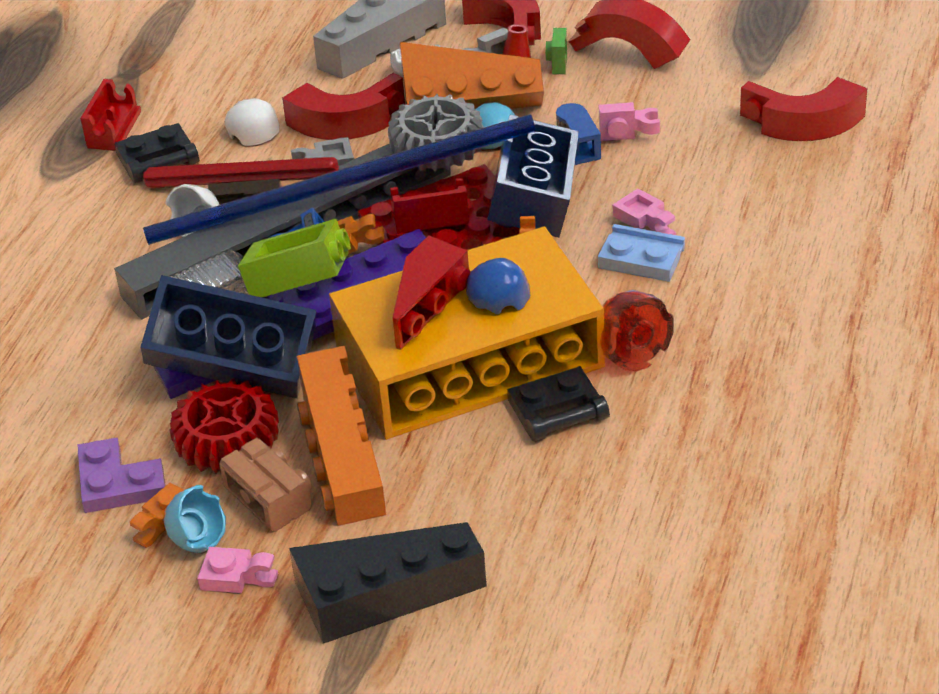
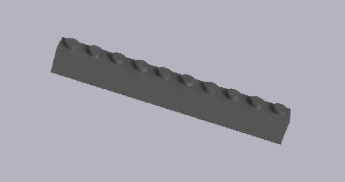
M387 144L339 166V173L335 178L305 181L114 268L120 296L142 320L150 316L161 275L213 287L240 274L238 265L254 242L268 239L277 233H286L302 223L300 214L312 207L324 222L333 219L339 221L349 216L356 220L359 218V210L391 199L390 188L398 187V195H402L408 191L416 190L450 176L451 171L446 168H438L435 172L432 168L420 171L417 165L407 167L406 162L398 161L397 155L392 153V148Z

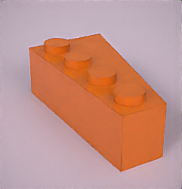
M400 42L406 105H409L410 99L421 100L423 95L429 98L434 97L436 94L439 97H446L451 94L453 99L464 98L465 103L474 104L475 109L484 103L494 102L505 105L510 109L542 106L544 86L540 59Z
M345 346L298 355L297 361L304 401L298 402L297 408L301 425H309L310 429L304 430L309 454L317 452L318 457L312 458L317 482L325 481L326 483L325 486L320 487L325 511L333 510L337 526L387 515L383 484L372 444L368 439L362 408L359 409L353 375L349 374Z

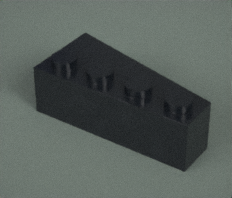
M468 522L289 548L295 584L323 644L487 587L484 551Z

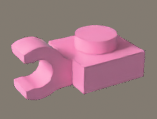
M633 102L599 105L601 141L635 139V130L648 135L660 133V119H658L657 108L635 111Z
M638 188L612 205L613 217L631 227L643 229L648 226L651 231L676 235V232L667 226L675 221V216L669 211H664V202Z
M209 547L197 578L200 590L242 593L245 584L273 587L278 576V570L271 569L274 555L261 552L252 557L249 549Z

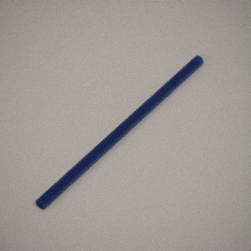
M528 114L149 225L143 227L148 245L529 134L536 131L532 115Z

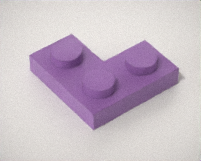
M118 437L77 444L81 498L85 513L144 503L166 486L161 458L122 465Z

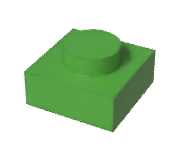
M553 28L552 41H546V61H552V74H566L567 28Z

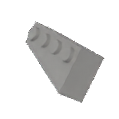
M358 0L313 36L317 69L343 79L376 62V55L391 54V52L400 49V42L410 37L413 40H417L425 36V30L433 25L437 29L446 25L445 0Z

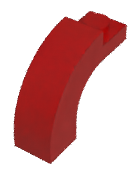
M462 0L464 25L494 24L506 29L511 25H523L528 28L529 46L535 45V40H541L540 9L536 0Z
M601 0L596 2L587 16L575 26L576 32L569 40V43L577 52L604 38L623 39L639 49L653 69H656L679 58L691 39L669 14L644 0Z
M393 72L363 91L346 95L330 94L309 83H305L282 97L286 125L306 136L325 140L345 137L355 139L377 133L389 127V115L397 111L399 105H405L403 77Z
M837 77L826 88L817 93L793 96L782 94L748 81L741 87L740 116L762 124L761 134L768 137L787 141L827 139L848 131L865 117L868 88Z

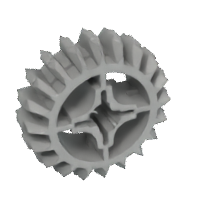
M436 94L434 97L429 98L423 95L421 100L410 99L409 105H399V110L392 113V119L389 121L388 139L392 153L397 155L398 161L406 162L407 167L417 165L420 171L432 168L435 172L438 168L449 170L452 165L463 166L464 160H473L474 153L480 152V146L483 143L484 126L480 117V111L475 110L474 104L465 103L464 98L453 99L451 94L446 97H439Z

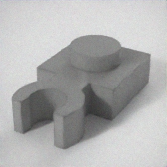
M348 137L315 142V149L295 148L291 150L292 159L334 157L338 161V166L354 160Z

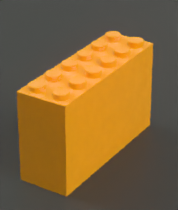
M545 226L467 250L470 271L479 264L495 258H507L520 266L528 280L531 295L521 310H517L513 306H506L499 315H496L486 308H477L469 301L465 288L446 304L444 310L436 314L423 327L421 333L417 337H413L401 350L397 349L395 345L392 317L403 271L329 293L336 347L345 346L349 374L353 375L357 389L386 440L507 400V389L578 366H581L585 374L605 367L604 308Z

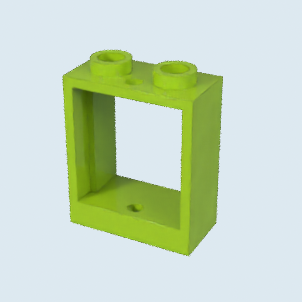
M333 219L254 242L238 265L248 294L262 298L337 276L349 253L348 250L351 249L350 239L347 231L344 228L340 229L337 219Z

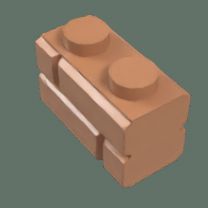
M255 438L242 446L241 451L235 450L221 459L219 465L224 487L271 531H278L289 524L292 518L297 519L310 511L312 506L310 490L312 489L311 481L302 469L294 470L287 464V460L279 448L273 447L270 449L260 439Z

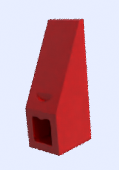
M428 236L406 256L392 317L397 349L401 350L413 337H417L423 327L436 314L441 313L452 298L466 288L467 277L471 273L467 250Z

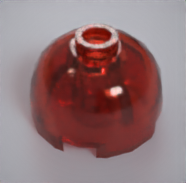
M629 290L613 295L602 305L604 308V329L601 333L600 347L603 355L615 365L629 371L646 369L651 366L647 361L654 358L660 349L666 351L669 347L674 333V318L672 314L667 312L664 302L659 298L646 292Z

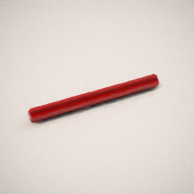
M334 157L162 166L147 168L143 173V178L148 188L178 187L183 184L198 186L280 179V181L335 178L339 173L337 159Z

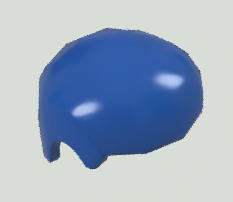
M495 258L481 263L467 277L466 292L469 301L475 307L480 309L486 308L496 315H499L506 306H513L517 310H521L531 297L530 286L524 271L520 266L507 258Z

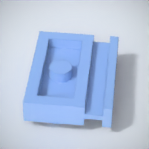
M614 224L612 233L608 235L598 255V268L670 282L680 260V254L685 249V237Z

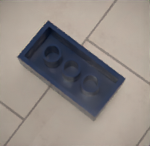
M510 114L500 150L487 220L496 222V224L505 228H520V216H535L536 229L545 226L552 236L559 238L571 197L579 131Z
M161 275L140 347L143 363L226 383L232 378L239 385L249 381L252 387L261 386L263 391L298 399L301 380L297 356L310 352L316 329V310Z

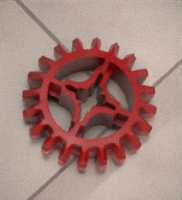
M234 378L225 384H221L217 380L215 385L209 387L201 383L200 391H188L187 398L178 400L176 410L171 412V428L169 431L175 451L179 457H183L187 466L196 464L200 472L211 467L214 473L217 474L220 471L219 463L223 457L235 450L241 451L242 446L255 438L260 439L270 449L274 441L278 440L279 416L278 411L275 410L274 402L271 400L270 394L263 392L261 386L252 387L249 381L239 385L235 382Z

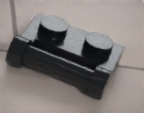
M179 123L165 125L157 130L141 135H133L125 140L114 143L116 154L133 183L144 180L143 173L149 167L178 166L184 163L192 165L200 162L195 144L190 142Z
M581 366L507 389L508 401L533 442L545 439L547 433L590 419L600 421L610 417L609 406L605 397L598 394Z

